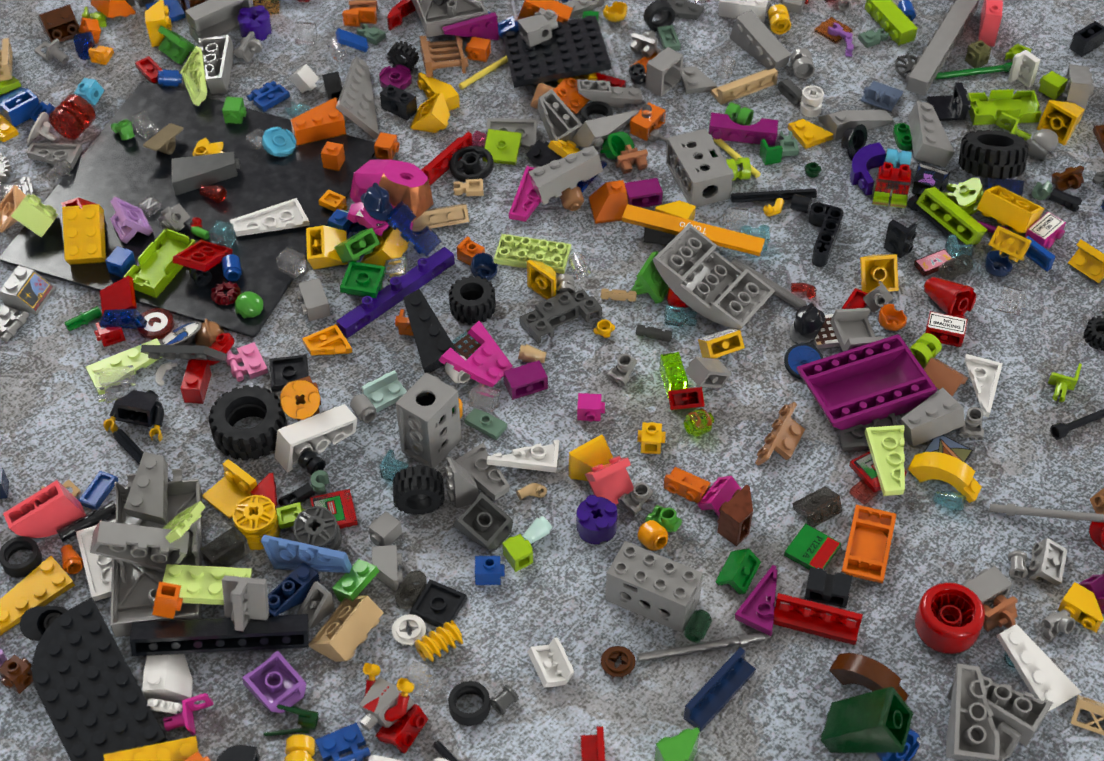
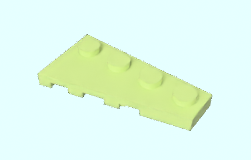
M195 46L180 74H182V79L193 104L199 106L207 97L202 48Z
M157 338L86 366V370L100 397L106 394L105 391L107 389L120 385L121 380L128 376L130 378L134 376L140 368H146L159 360L148 358L147 354L141 352L142 345H161Z
M904 425L866 428L865 436L883 496L903 495L905 491Z

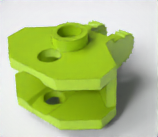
M972 177L963 183L959 182L958 185L947 184L946 189L949 193L944 192V195L969 215L979 211L977 207L984 194L979 178Z

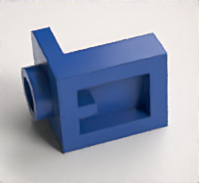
M514 16L498 23V33L501 38H503L502 34H506L508 31H519L518 22Z
M41 101L29 117L36 121L42 112H46L49 115V119L52 115L56 118H59L60 115L56 113L57 109L52 104L46 105Z

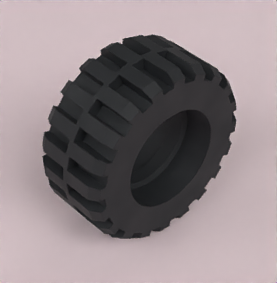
M999 130L971 131L961 140L958 163L961 169L974 176L991 179H1012L1020 176L1025 171L1029 145L1024 138L1009 132H1001Z
M244 385L243 388L235 387L231 392H225L222 394V398H218L214 402L215 406L213 405L210 410L209 424L215 445L226 456L230 455L233 459L238 460V458H241L243 461H248L251 458L257 460L263 455L266 457L270 454V451H275L277 430L287 426L285 412L282 410L280 399L275 393H271L266 388L261 389L260 386L253 385V387H249V385ZM246 417H260L264 419L260 424L252 428L238 429L233 427L235 423Z

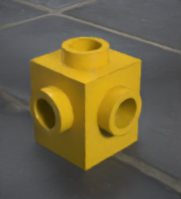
M642 422V430H638L637 442H641V453L660 454L661 443H665L666 432L662 431V423Z

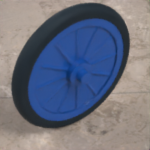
M799 343L787 350L784 364L792 376L803 380L796 370L797 366L822 359L823 355L813 345Z

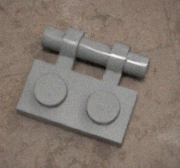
M2 304L0 307L1 339L4 342H8L10 338H13L17 334L18 328L23 327L29 314L25 311L19 314L17 309Z

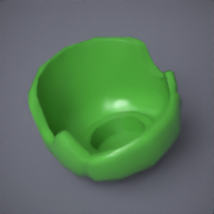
M251 291L243 292L235 301V313H239L243 318H254L260 315L264 306L262 298Z

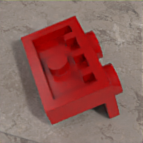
M414 704L403 717L399 718L390 727L382 726L375 736L381 742L395 745L400 753L405 754L428 721V718L420 706Z

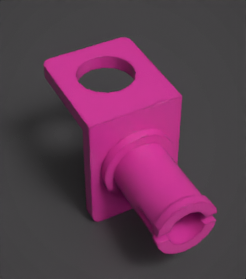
M207 693L182 700V713L163 718L166 731L185 726L192 736L196 735L193 712L213 706L212 699ZM199 700L205 701L202 704H194V702Z

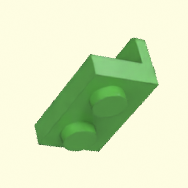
M358 559L352 565L350 573H345L332 587L338 601L342 602L345 598L353 601L379 573L377 566Z

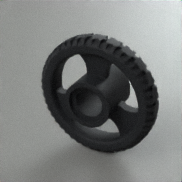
M480 146L461 148L453 154L449 162L451 174L462 182H466V179H485L492 172L494 166L491 153ZM481 157H485L488 161L484 169L480 166L479 159ZM464 169L465 174L460 173L459 170Z

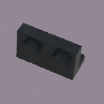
M539 139L526 153V156L539 167L562 158L548 147L549 143L547 141L543 143Z
M894 219L891 220L888 224L883 248L892 254H897L899 258H902L906 253L909 254L914 247L913 240L917 235V224L913 223L907 228Z

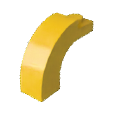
M940 452L919 453L914 456L908 467V470L919 482L931 479L947 482L956 488L969 503L976 500L982 488L973 478L975 471L965 462L948 454Z

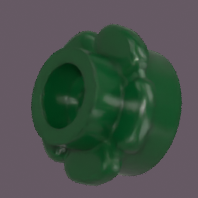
M810 162L805 165V174L810 178L817 177L822 170L821 166L816 162Z

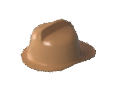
M205 319L200 330L195 334L196 346L210 347L219 334L225 333L224 330L216 322Z

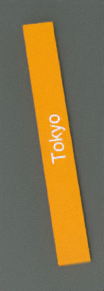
M627 204L622 216L623 222L678 235L688 224H691L718 246L756 256L761 255L765 243L764 238Z

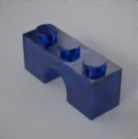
M401 201L387 215L389 220L387 223L394 230L398 228L402 232L400 234L406 242L411 241L414 244L413 248L420 255L423 253L427 256L442 241L428 225L421 231L411 230L410 224L417 216Z

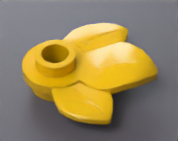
M203 138L197 142L193 156L224 153L222 152L224 144L223 142L209 143L207 138Z

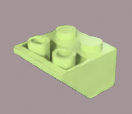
M27 194L11 215V217L41 238L58 216L52 206H45L41 203V199L34 194Z

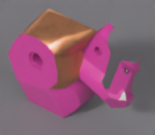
M369 160L354 172L350 197L355 204H351L347 219L353 223L358 222L368 229L372 228L375 234L382 236L383 231L388 228L389 224L386 221H379L371 217L361 201V195L366 193L367 189L372 187L374 183H377L379 187H383L389 192L390 203L394 210V215L391 219L404 223L408 228V234L412 233L414 221L434 205L428 177L412 163L397 160Z

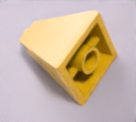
M1049 100L1037 130L1050 129L1054 131L1058 136V142L1066 145L1080 122L1085 109L1075 103Z

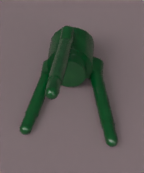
M278 704V709L299 715L298 725H301L302 728L264 732L263 735L309 734L310 729L315 730L317 727L319 712Z

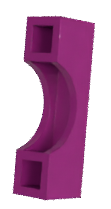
M711 112L709 135L711 134L714 139L721 138L724 141L760 145L761 140L765 139L767 145L775 146L778 120L761 118L756 124L740 125L733 122L728 114Z

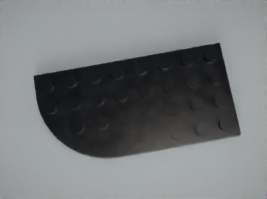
M92 597L60 615L40 638L33 657L32 676L36 691L70 760L104 761V754L167 741L153 711L150 710V706H146L147 700Z

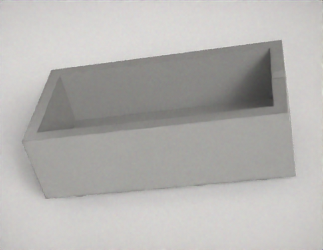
M208 0L185 10L190 36L199 44L198 39L218 37L238 29L239 10L252 7L251 0Z

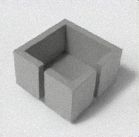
M667 47L656 57L649 60L646 65V89L662 97L670 90V87L673 88L681 82L683 55Z

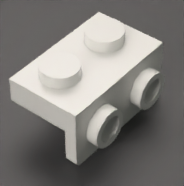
M1024 50L1013 57L1008 81L1011 83L1017 79L1029 88L1034 85L1040 59L1029 51Z
M553 638L549 645L530 647L527 652L544 688L566 685L574 674L573 666L558 638Z

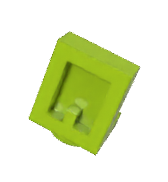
M88 6L84 7L82 18L97 19L100 27H107L106 15L101 12L89 13Z
M300 502L276 508L280 529L294 526L295 519L303 511Z

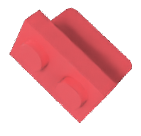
M616 456L609 460L610 463L604 466L603 464L596 465L591 468V472L585 474L595 496L606 498L612 503L618 504V498L624 493L629 494L633 491L634 486L626 470V467L631 465L628 457L621 458Z

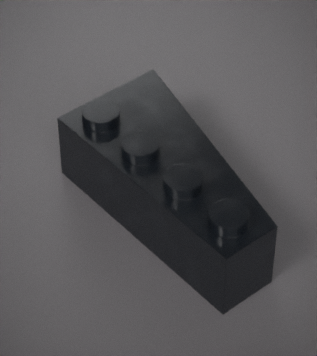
M418 289L405 296L403 300L425 373L430 374L446 365V363H441L439 359L450 347L456 353L457 350L421 290Z

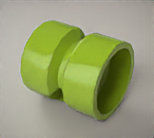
M748 157L738 158L737 161L734 158L726 159L728 167L734 173L732 181H736L737 178L739 180L751 178V164Z
M924 333L909 349L922 368H925L929 360L936 357L941 351L942 345L936 336Z

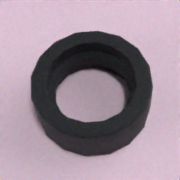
M657 0L648 5L643 16L648 27L657 32V27L672 25L675 20V11L668 1ZM667 10L663 18L652 21L655 14Z
M593 101L587 103L581 110V122L583 124L585 121L593 120L588 117L592 114L611 116L613 115V110L610 105L604 102Z
M15 537L7 541L0 549V563L5 573L11 577H26L42 562V554L37 543L29 537ZM26 549L33 552L31 557L22 564L13 565L8 562L10 557L19 550Z
M465 681L459 683L450 691L448 697L449 711L454 721L460 725L473 726L487 718L491 705L489 692L485 686L479 682ZM474 694L481 697L483 704L476 712L465 713L458 710L456 703L461 696Z

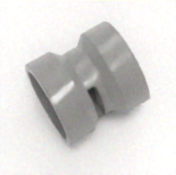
M562 274L557 277V294L566 291L570 294L575 293L573 276Z

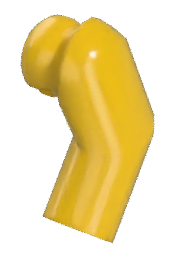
M777 198L774 206L770 204L768 206L765 205L763 207L764 214L769 217L780 214L784 200Z

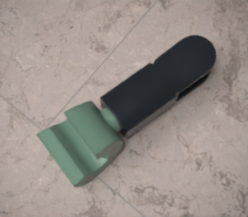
M1048 180L1044 186L1037 182L1032 190V196L1036 200H1045L1049 196V200L1073 212L1078 211L1079 205L1082 203L1079 197L1069 195L1056 188L1053 189L1052 184Z
M323 470L315 471L311 476V485L306 483L295 491L282 496L278 500V504L287 506L299 502L302 503L314 496L315 493L326 494L325 485L330 483L328 473Z

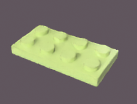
M166 564L163 582L181 585L179 598H183L182 603L224 605L223 577L226 575L252 578V568Z

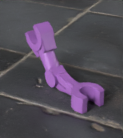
M834 22L833 27L829 26L827 32L830 35L844 38L846 43L845 56L852 57L853 34L843 31V28Z

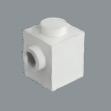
M305 64L297 69L289 79L301 93H304L307 90L309 92L317 86L315 83L319 80V77Z

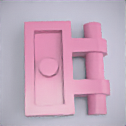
M255 342L237 348L238 354L236 355L231 350L226 353V363L231 367L232 376L238 382L243 381L246 374L249 375L250 379L268 373L267 366Z

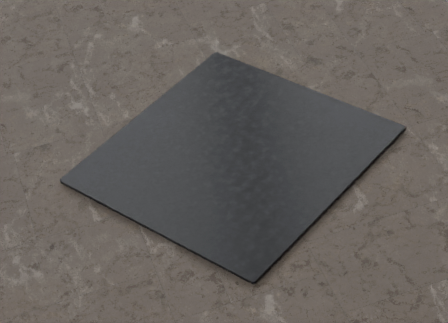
M142 81L77 160L74 168L69 170L43 202L45 206H52L58 216L42 238L24 226L1 254L0 261L13 266L29 268L37 273L100 292V290L123 278L110 274L106 262L70 265L65 261L61 203L81 198L99 204L104 209L106 259L119 246L133 251L136 266H139L138 257L164 230L158 221V218L162 216L160 212L168 206L172 208L179 203L190 218L183 223L185 226L178 233L189 236V240L194 239L195 243L204 240L231 248L232 254L240 258L242 271L240 278L237 281L231 282L233 284L237 283L241 294L248 291L258 294L263 300V310L260 315L254 318H243L239 313H235V302L230 305H219L212 300V288H215L216 284H222L223 281L225 283L229 282L223 275L222 262L208 270L212 274V280L205 286H197L189 274L191 268L183 266L157 298L134 290L136 303L204 323L205 319H208V321L219 324L222 329L254 338L258 335L307 259L306 228L322 225L328 226L327 220L334 211L320 206L318 200L328 189L347 198L351 192L354 172L373 158L376 142L345 134L298 146L296 144L292 154L285 157L273 156L263 148L262 137L264 132L271 127H282L281 129H287L292 132L290 119L246 108V117H243L242 124L225 123L222 111L225 102L206 97L197 106L193 104L188 92ZM123 119H128L132 123L135 136L127 140H121L120 134L111 130V125ZM168 124L183 127V131L175 136L176 147L172 154L169 155L143 147L145 142ZM207 138L209 143L223 142L222 152H234L235 158H239L240 169H237L236 177L175 195L172 184V159L193 156L194 148L201 139ZM327 141L343 144L345 161L339 171L323 168L321 151ZM117 197L142 209L153 232L149 236L137 232L127 244L122 242L110 220L116 213L110 201ZM149 198H152V199H151V202H150V205H149V206H151V207H150L149 209H146V208H147V205H148V203H149V201H147L146 203H144L143 205H141L143 202H145V201L148 200ZM297 198L310 226L236 236L231 227L230 220ZM194 217L200 218L202 220V229L210 232L207 240L192 234L190 224ZM224 290L225 296H227L228 292L227 290Z

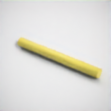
M507 55L458 84L461 90L507 63Z
M713 138L714 142L736 161L738 158H743L721 138ZM751 165V174L758 178L761 173Z

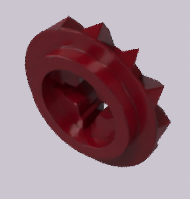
M223 281L222 284H216L215 288H212L211 298L219 305H230L236 301L241 291L237 283L233 284L231 281L225 283ZM224 290H227V296H225Z

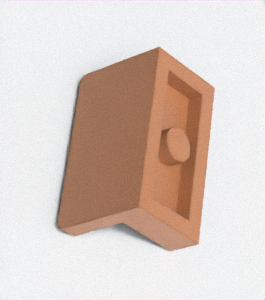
M931 358L924 369L935 387L939 390L943 387L951 396H954L960 384L965 385L968 377L936 358Z

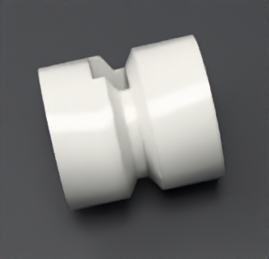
M811 85L802 90L800 104L802 115L812 118L820 115L824 91L820 87Z

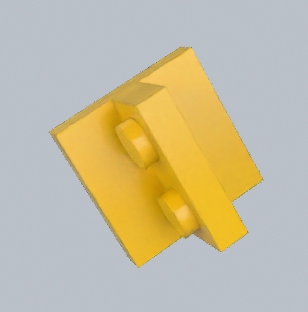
M1080 239L1076 244L1079 249L1068 264L1099 284L1104 278V254Z

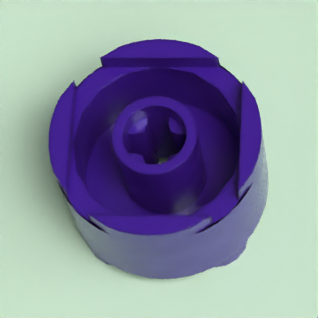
M263 5L241 8L239 10L238 24L241 37H246L249 32L254 31L256 40L263 41L267 39V35L272 34L270 15Z
M595 495L588 496L580 503L576 512V528L583 541L597 545L603 541L608 542L615 536L618 518L616 504L606 498Z

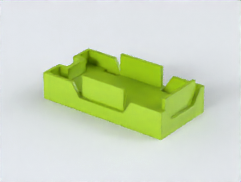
M1014 89L991 90L989 97L986 96L985 92L968 93L967 99L971 102V108L968 112L972 124L994 125L1001 112L1019 119V123H1039L1042 112L1039 110L1040 105L1035 91H1017L1013 95ZM1006 118L1001 120L1003 124H1011L1010 120Z
M164 229L155 241L151 242L138 257L139 266L133 265L123 278L128 275L133 278L134 290L157 298L183 267L173 263V256L195 244V240H189V236L173 230Z

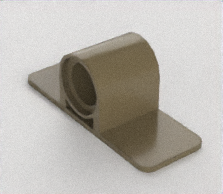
M168 124L145 142L143 147L170 155L176 147L175 136L183 131V127Z

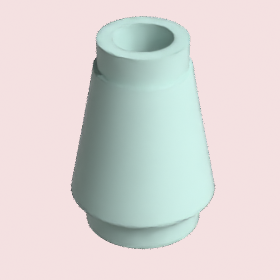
M541 516L534 520L522 537L532 544L550 534L552 526L545 517Z

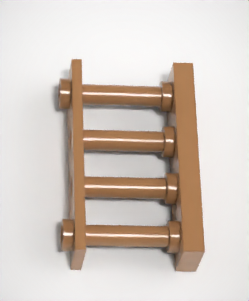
M426 35L419 36L426 77H433V71L438 68L461 66L463 74L466 73L465 67H468V58L464 57L462 38L455 36V40L430 42L427 41Z

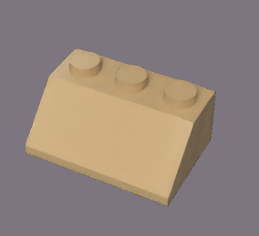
M368 595L357 596L353 601L345 598L311 640L309 647L335 662L348 661L354 656L358 645L367 639L368 632L379 623V618L384 612Z

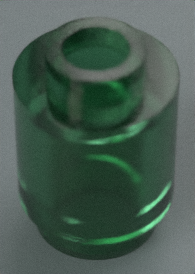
M701 609L693 611L685 627L684 636L694 643H699L703 640L712 623L710 614Z

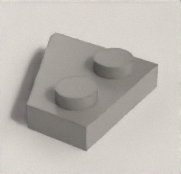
M696 66L681 68L685 94L711 92V89L717 87V84Z

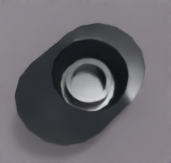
M862 124L857 125L855 128H848L842 137L841 146L847 149L851 161L856 152L863 148L867 141V129Z
M813 303L799 308L796 312L789 335L791 340L797 344H807L813 341L826 320L825 314L818 310Z
M37 606L25 611L20 619V630L26 638L40 641L47 628L68 610L60 606Z

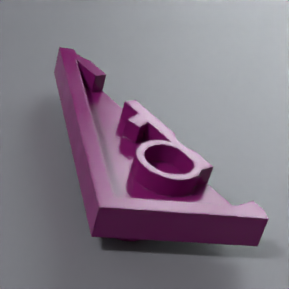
M495 12L442 27L444 34L499 40L498 21Z
M772 565L735 613V620L769 636L773 632L778 570L775 565Z

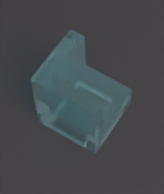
M956 235L948 236L945 248L953 260L971 259L974 249L973 245H959Z
M389 449L379 466L381 478L393 482L395 474L402 469H407L409 467L408 463L396 460L394 450Z

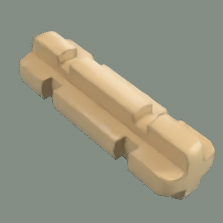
M603 288L601 290V299L608 300V298H611V300L626 301L627 299L629 302H635L637 292H626V290L617 289L609 291V289Z

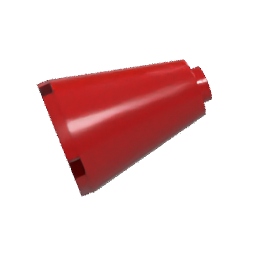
M936 277L928 279L924 284V292L947 315L965 318L964 314L966 311L970 312L975 304L976 293L970 286Z

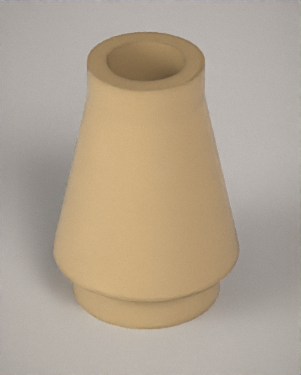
M521 344L518 359L522 360V362H535L539 360L541 363H544L547 352L528 344Z

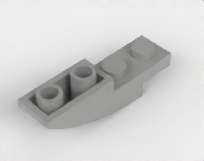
M577 79L579 94L591 101L604 102L610 105V107L624 108L625 103H642L643 99L640 88L611 87L610 81Z

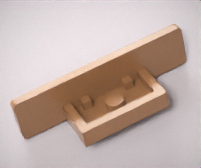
M797 403L785 404L780 409V416L772 424L773 429L766 436L764 447L757 453L758 458L755 464L758 466L769 460L773 450L785 460L791 458L805 431L801 425L791 418Z

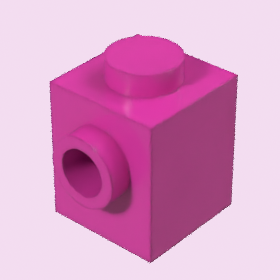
M578 393L577 420L601 421V414H605V402H601L602 394Z

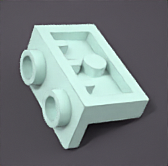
M395 370L362 386V393L374 405L376 413L395 404L407 392L399 382Z

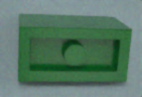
M749 548L732 551L716 580L717 585L730 584L739 595L745 594L761 561Z

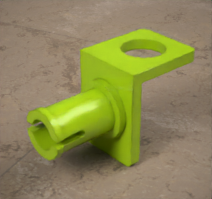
M1001 112L995 125L1010 131V134H1016L1026 141L1032 135L1018 129L1019 119L1004 112ZM1006 118L1010 120L1011 124L1005 125L1001 120Z
M1081 363L1078 364L1074 378L1054 372L1051 373L1048 384L1056 386L1052 397L1053 400L1057 401L1060 395L1059 402H1064L1067 389L1074 391L1079 378Z

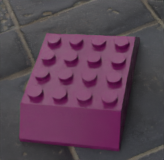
M899 334L800 365L796 368L831 425L841 430L860 424L866 425L872 423V420L877 418L880 420L887 418L892 413H895V416L912 411L937 392V388Z

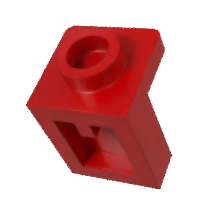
M99 322L95 323L97 330L94 331L97 341H102L104 347L126 340L120 323L101 329Z

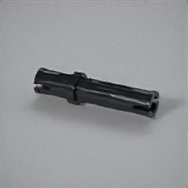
M112 501L102 508L93 509L90 514L57 530L62 542L75 536L76 531L92 527L100 521L115 515L116 505Z

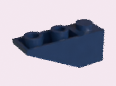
M302 562L268 594L269 613L275 617L303 603L314 582L318 581L320 583L319 573Z

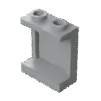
M869 308L835 310L830 323L843 352L884 339L883 336L875 337L868 321V316L871 312Z

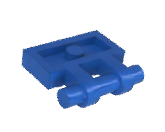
M275 81L263 84L262 88L251 91V94L247 95L248 101L251 102L253 100L254 105L263 112L290 97L289 91L280 84L277 85Z
M357 722L315 739L323 761L331 759L333 761H363V758L371 755L368 747L359 750V747L366 745ZM350 751L352 752V754L340 758V755H343Z

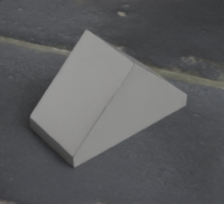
M315 581L297 613L308 614L310 629L314 628L335 610L332 593L318 581Z

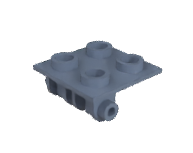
M873 81L869 87H865L863 91L865 94L860 101L891 112L904 91Z

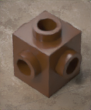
M14 654L0 668L1 683L6 688H12L18 694H21L33 682L32 664L26 658L20 659Z

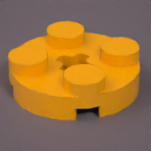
M306 380L291 381L283 387L280 393L282 410L294 419L304 420L311 417L317 411L321 397L317 388ZM303 394L305 402L297 405L295 396Z

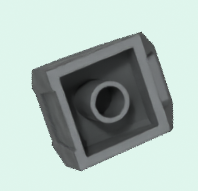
M481 492L452 526L477 544L487 549L497 550L511 534L513 519Z

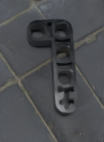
M819 202L811 205L808 221L811 225L821 227L813 249L812 264L817 267H824L828 263L841 229L844 212L839 207Z

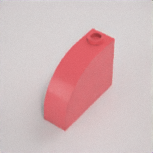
M984 0L982 6L978 41L982 40L988 46H995L1002 19L1003 0Z
M56 480L4 512L3 515L9 529L15 534L22 537L43 538L57 534V530L86 516L81 502Z

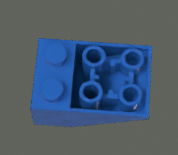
M22 87L0 95V114L16 127L31 119L29 115L40 104L38 97L29 89Z

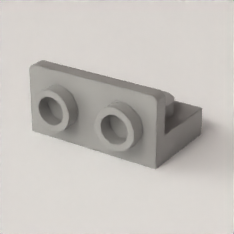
M1046 538L1041 542H1037L1032 548L1033 554L1029 565L1028 578L1033 580L1040 576L1053 585L1058 586L1062 583L1067 549Z

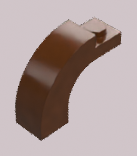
M856 653L838 654L829 669L842 685L857 684L871 691L893 687L904 702H906L909 696L899 685L902 679L891 669L870 657Z

